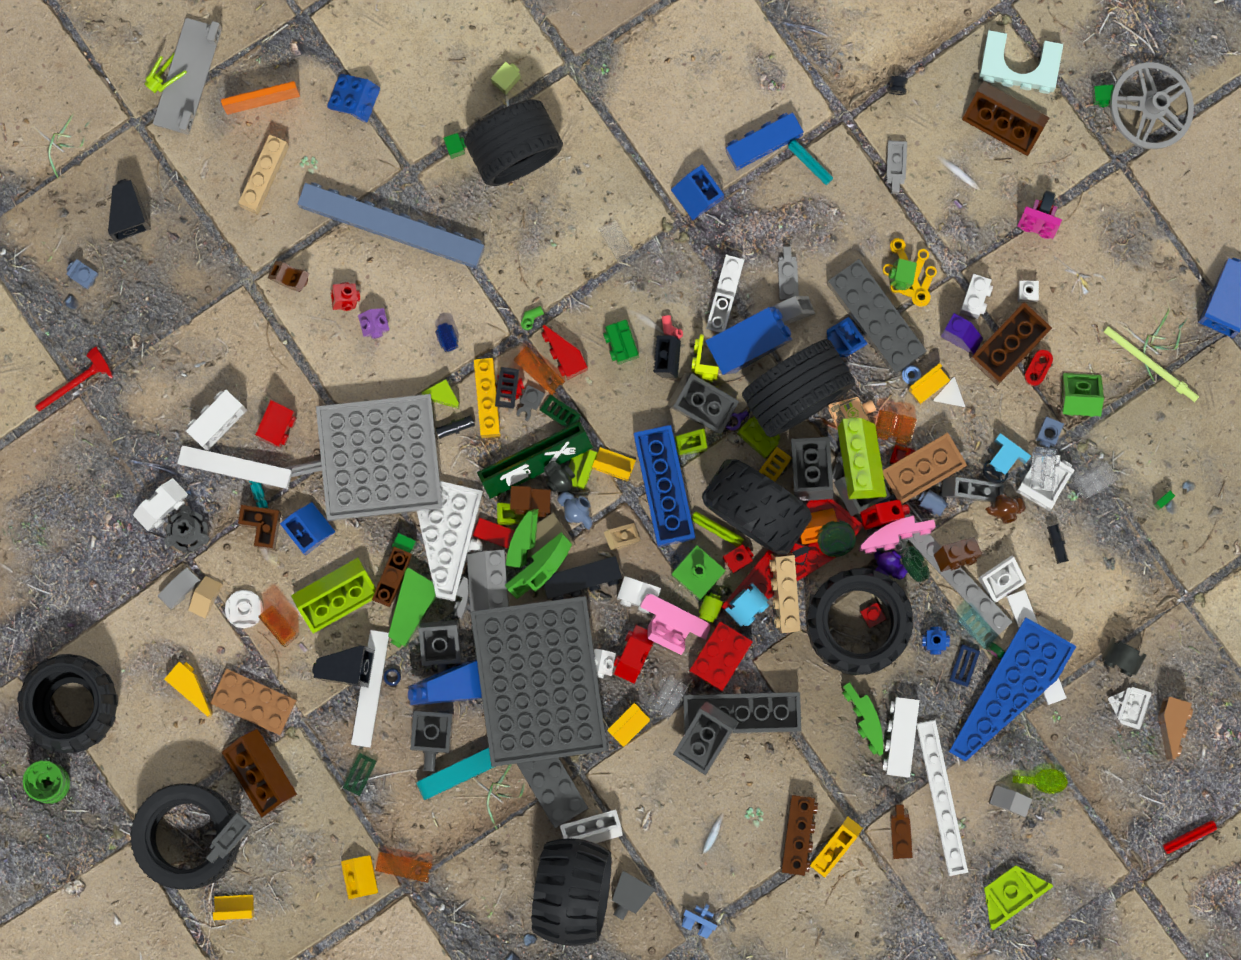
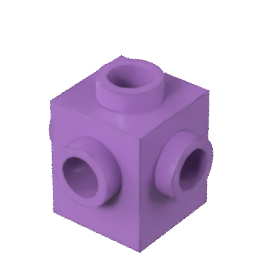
M384 308L370 309L358 315L363 337L371 336L372 339L382 337V333L389 331Z

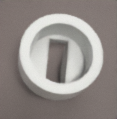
M471 539L468 552H482V542L477 539V542Z

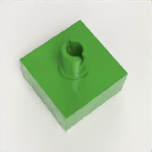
M696 545L671 576L701 601L725 574L726 570Z

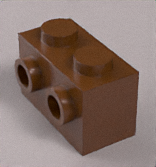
M975 537L943 545L934 554L940 571L943 572L950 569L951 571L956 570L964 565L970 566L975 564L982 555V552Z

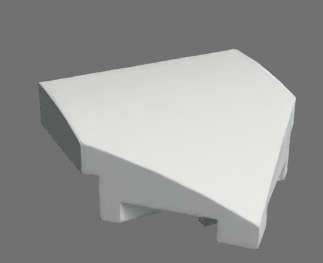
M1129 687L1123 692L1109 697L1108 700L1120 723L1141 730L1152 693L1135 687Z

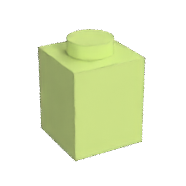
M505 62L493 75L491 82L504 94H507L521 78L520 70L513 63L509 65Z

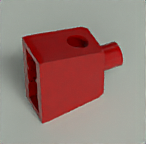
M900 500L875 504L861 511L860 515L864 529L869 530L905 518V515H909L910 509L908 504H901Z

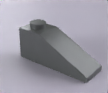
M947 477L943 480L942 497L994 503L996 497L1003 494L1004 484L961 477Z

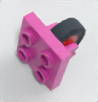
M1046 191L1042 200H1035L1032 208L1026 206L1017 227H1020L1025 232L1039 234L1044 239H1053L1062 219L1054 217L1057 207L1052 205L1055 193Z

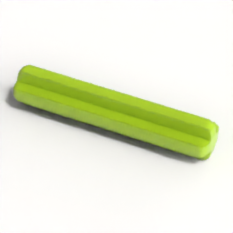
M696 511L691 517L693 522L736 547L741 546L744 539L701 513Z

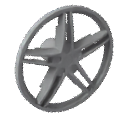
M1147 62L1129 68L1118 78L1111 93L1110 109L1117 129L1128 141L1146 149H1161L1176 143L1188 131L1193 119L1194 103L1190 88L1180 74L1166 65ZM1148 68L1165 71L1179 83L1157 92L1153 77L1150 75ZM1141 69H1143L1149 91H1147L1146 84ZM1138 71L1143 96H1118L1123 82L1132 73ZM1180 85L1183 89L1169 97L1168 92ZM1183 92H1185L1188 103V113L1184 125L1168 109L1170 103ZM1117 101L1138 102V106L1117 104ZM1117 107L1143 112L1136 137L1123 125ZM1165 115L1180 131L1173 127L1163 116ZM1145 119H1148L1149 122L1143 133L1142 139L1140 140L1139 137L1141 134V130L1143 129ZM1156 119L1160 120L1177 134L1164 142H1146Z

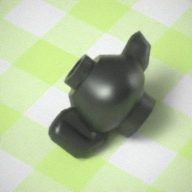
M556 461L548 463L544 467V472L548 476V488L552 492L568 491L572 494L574 472L567 465L561 468L560 464L556 463Z

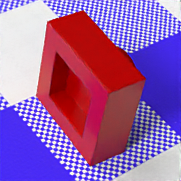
M878 603L860 611L869 629L886 620Z

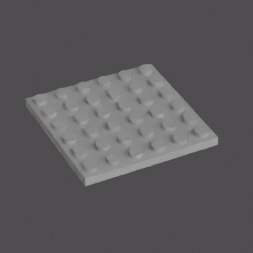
M431 394L316 406L327 521L443 509Z

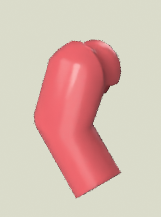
M662 316L664 334L673 335L677 339L682 338L683 331L672 326L671 316Z

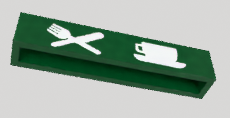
M579 421L478 471L477 474L491 499L511 489V486H518L544 473V467L551 461L562 464L587 452L593 446Z

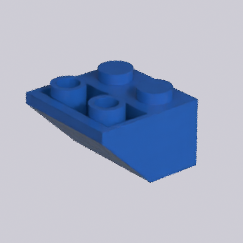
M703 164L687 174L671 189L692 221L724 200L723 192Z
M313 502L295 511L280 523L305 556L336 533Z

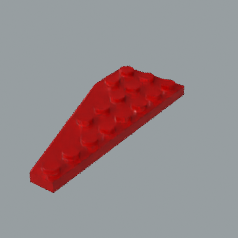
M833 499L810 500L806 505L811 513L834 508L838 526L848 529L853 539L864 527L861 522L851 516L849 512ZM839 528L840 537L824 540V547L826 549L830 547L828 551L832 553L833 551L834 553L843 552L844 546L847 547L849 542H851V537H849L851 535L849 532H846L847 530L843 528L840 530ZM799 537L796 543L802 544L801 538ZM836 540H839V541L844 542V543H846V544L840 543V542H838V541H837L836 543H834V542H835ZM821 541L804 544L810 547L803 566L795 563L797 581L835 559L840 554H830L825 551ZM767 551L721 606L723 609L726 607L731 608L732 606L729 603L744 589H751L748 586L751 583L768 599L774 596V590L771 587L773 571L770 570L769 561L772 560L771 554L774 552Z

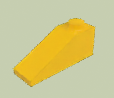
M178 662L164 680L207 717H211L213 714L197 675L193 673L194 668L187 662L184 664Z
M847 816L810 864V867L823 877H826L856 840L863 828Z

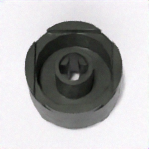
M1112 637L1102 655V658H1104L1103 663L1112 668L1117 665L1121 668L1120 672L1129 677H1132L1133 674L1137 675L1147 655L1143 653L1140 656L1139 650L1120 640L1117 644L1115 643L1116 638Z

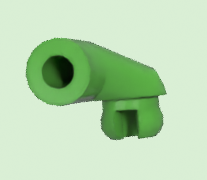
M541 306L524 313L521 320V327L523 329H532L535 318L544 315Z

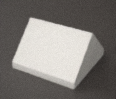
M1013 555L978 578L994 603L1026 583Z

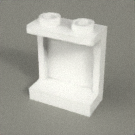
M1041 450L1016 492L1050 511L1075 470L1071 468L1072 465L1067 461L1057 460L1055 458L1056 455L1052 452Z

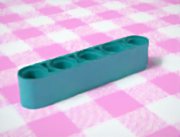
M489 748L416 782L423 800L436 796L494 768L491 767Z

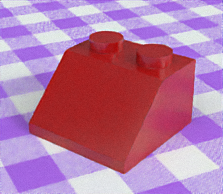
M270 400L255 434L256 437L281 449L282 445L285 446L288 441L289 435L287 433L289 428H293L296 423V413Z

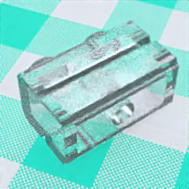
M1034 447L1030 478L1031 489L1053 491L1054 486L1058 485L1059 474H1056V467L1060 466L1061 455H1057L1058 449Z
M1098 460L1090 465L1092 469L1085 472L1083 469L1074 475L1075 479L1071 482L1083 501L1118 480L1108 461L1101 462Z
M668 675L667 678L663 676L658 684L660 690L657 695L653 693L647 702L650 704V710L666 720H669L689 688L671 675Z

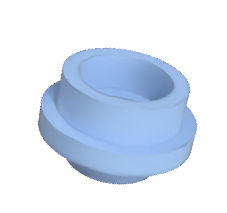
M914 365L907 366L902 372V378L907 384L913 385L921 378V371ZM913 372L915 377L909 378L908 373Z

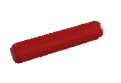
M1209 821L1163 844V849L1166 854H1170L1216 831L1217 826L1214 821Z

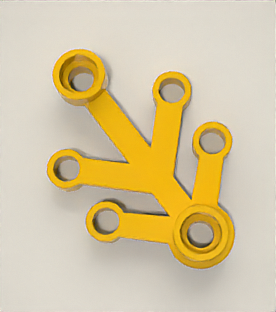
M901 238L893 239L890 244L891 252L897 254L900 259L909 261L904 251L906 247L904 240ZM899 242L902 247L896 248L894 244ZM926 249L919 250L917 254L918 259L912 285L913 290H894L892 285L890 286L891 292L900 293L912 298V302L918 307H924L930 302L931 296L928 289L932 279L937 274L935 267H927L925 270L926 277L922 286H920L918 277L924 262L929 257V252ZM925 252L927 257L921 258L920 253ZM886 264L884 265L882 272L885 276H889V273L885 272V268H891L893 267V265ZM929 269H932L934 271V275H929L927 271ZM923 294L925 299L919 300L918 295Z

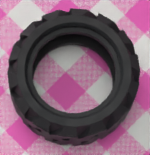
M726 459L702 493V499L707 508L737 530L776 554H788L812 520L810 509L802 501L767 476L737 459Z
M854 568L839 572L830 577L818 589L808 608L806 618L807 634L815 653L828 666L845 674L868 675L888 667L903 653L912 635L913 611L904 590L896 581L876 570ZM851 591H865L875 595L885 604L891 618V629L883 646L875 651L860 654L849 652L835 642L828 628V613L832 603L841 595Z

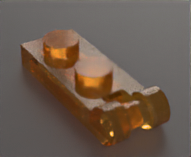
M527 346L513 359L518 366L552 396L555 394L558 386H562L565 383L558 374ZM551 377L554 381L549 385L546 381Z
M379 852L375 871L428 883L429 869H432V864ZM417 866L422 867L420 875L415 874Z

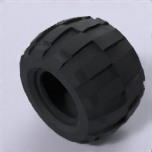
M59 654L39 662L23 679L24 683L21 690L18 691L17 697L19 706L18 717L26 730V734L34 742L42 746V748L65 754L79 753L88 750L93 745L102 741L109 729L113 727L116 720L118 695L110 675L95 661L79 655ZM67 683L83 685L90 691L94 701L93 712L89 719L76 727L61 725L54 719L50 710L52 695L60 686Z

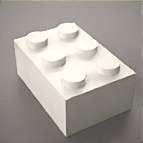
M227 390L224 392L220 391L214 397L215 401L210 406L207 405L200 412L202 415L197 420L193 419L187 425L188 429L186 432L206 451H209L247 411Z

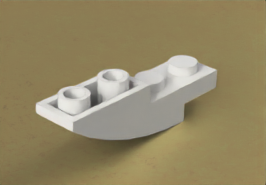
M726 254L706 329L720 333L726 330L745 259Z

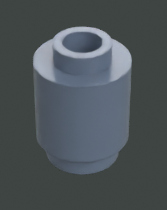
M932 490L924 491L919 498L921 502L919 506L933 515L937 514L940 516L948 503L944 501L943 497Z

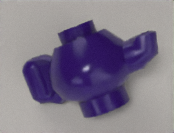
M876 549L877 552L874 553V557L878 566L875 570L898 580L903 579L908 573V567L900 561L902 557L894 550L891 553H882Z

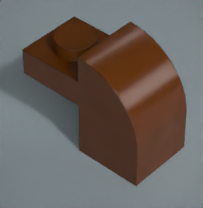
M275 261L268 279L291 290L301 292L308 283L310 273L305 270L295 269L284 262Z

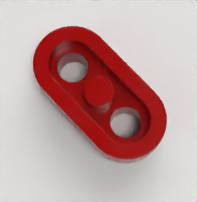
M1039 350L1034 355L1024 375L1028 385L1038 386L1044 380L1053 362V356L1048 350ZM1044 357L1046 363H1041L1039 358ZM1031 374H1036L1037 379L1032 380L1030 377Z

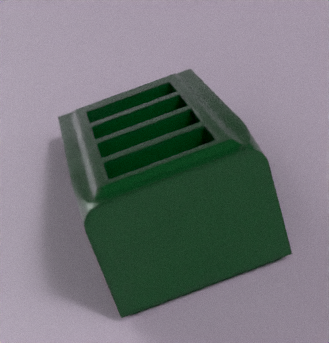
M552 395L548 397L539 410L564 428L577 423L582 417L581 414ZM553 401L555 405L549 412L547 411V408ZM558 406L562 407L556 416L553 415ZM564 410H566L567 413L562 420L559 419ZM572 414V415H573V418H572L571 421L567 424V423H566V420H567L568 417Z

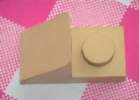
M634 523L604 532L610 550L613 551L641 541Z

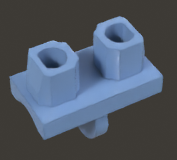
M706 904L704 909L696 906L694 911L700 913V916L685 910L682 927L691 931L696 921L702 924L698 935L707 939L712 931H715L717 928L716 924L704 919V916L712 919L714 915L707 911L710 905Z

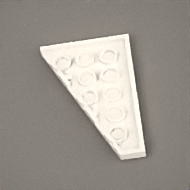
M440 481L443 509L417 511L436 597L455 602L483 491Z

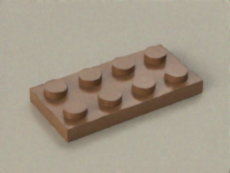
M946 433L884 469L883 475L896 498L902 504L963 469L967 464L949 433Z
M226 668L210 704L281 736L297 700Z

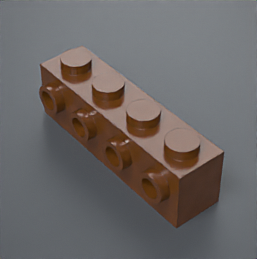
M791 795L781 873L805 876V872L810 870V861L807 860L808 853H812L813 841H810V834H814L816 822H812L813 814H817L818 803L815 802V798Z

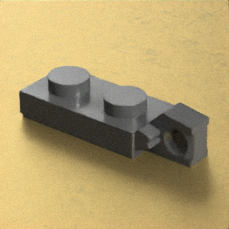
M236 813L211 842L212 844L209 848L212 849V852L206 859L211 863H214L219 856L223 859L253 825L239 813Z

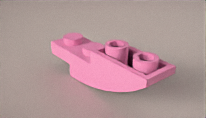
M914 516L894 521L867 538L859 547V552L865 551V554L877 552L876 549L884 547V550L894 549L895 545L899 543L900 536L901 539L913 537L912 534L920 533V536L931 534V530H934L936 527L934 520L915 523Z

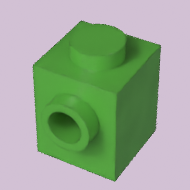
M899 258L893 264V267L890 268L888 276L891 278L890 285L895 286L898 290L909 289L914 283L917 263Z

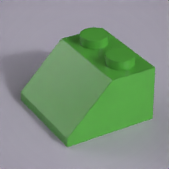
M1063 373V414L1071 416H1101L1104 401L1102 376Z

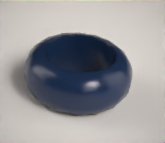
M395 668L387 669L383 675L384 682L389 686L397 685L401 680L400 672ZM389 672L397 673L398 678L393 683L387 680Z

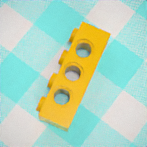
M493 358L474 360L480 435L481 438L501 437L498 407H495L497 391Z

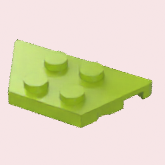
M1016 865L984 887L991 930L993 931L1046 893L1053 885Z

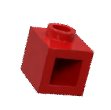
M742 544L723 556V560L732 574L751 564L754 555L749 547L745 548Z

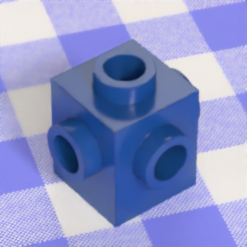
M930 627V630H927L925 635H922V646H925V651H930L931 655H941V652L946 651V647L950 646V636L946 635V631H942V627ZM934 637L940 638V642L938 644H935L933 642Z

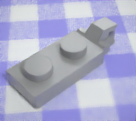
M888 140L886 179L887 183L891 184V194H899L900 184H904L906 179L907 141Z
M783 247V257H779V301L799 296L796 257H791V247Z

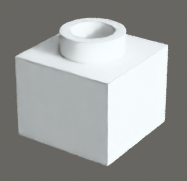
M1039 281L1018 282V302H1037L1039 300ZM1026 288H1032V293H1027Z

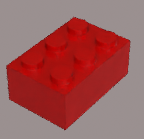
M720 621L689 672L722 692L753 641Z

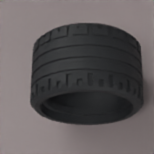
M535 99L512 104L491 114L473 126L467 132L464 139V144L473 158L484 183L490 186L503 185L530 174L555 158L563 146V142L543 103Z

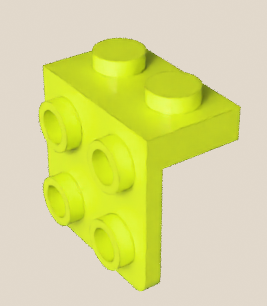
M700 334V339L695 340L694 353L697 354V358L693 357L691 372H695V376L707 383H713V380L717 381L719 367L700 364L704 335Z

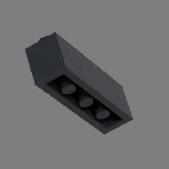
M613 556L554 573L544 584L548 601L564 599L563 596L570 594L571 597L582 595V591L588 589L590 592L601 589L600 586L608 584V587L618 585L619 580H622L617 558Z

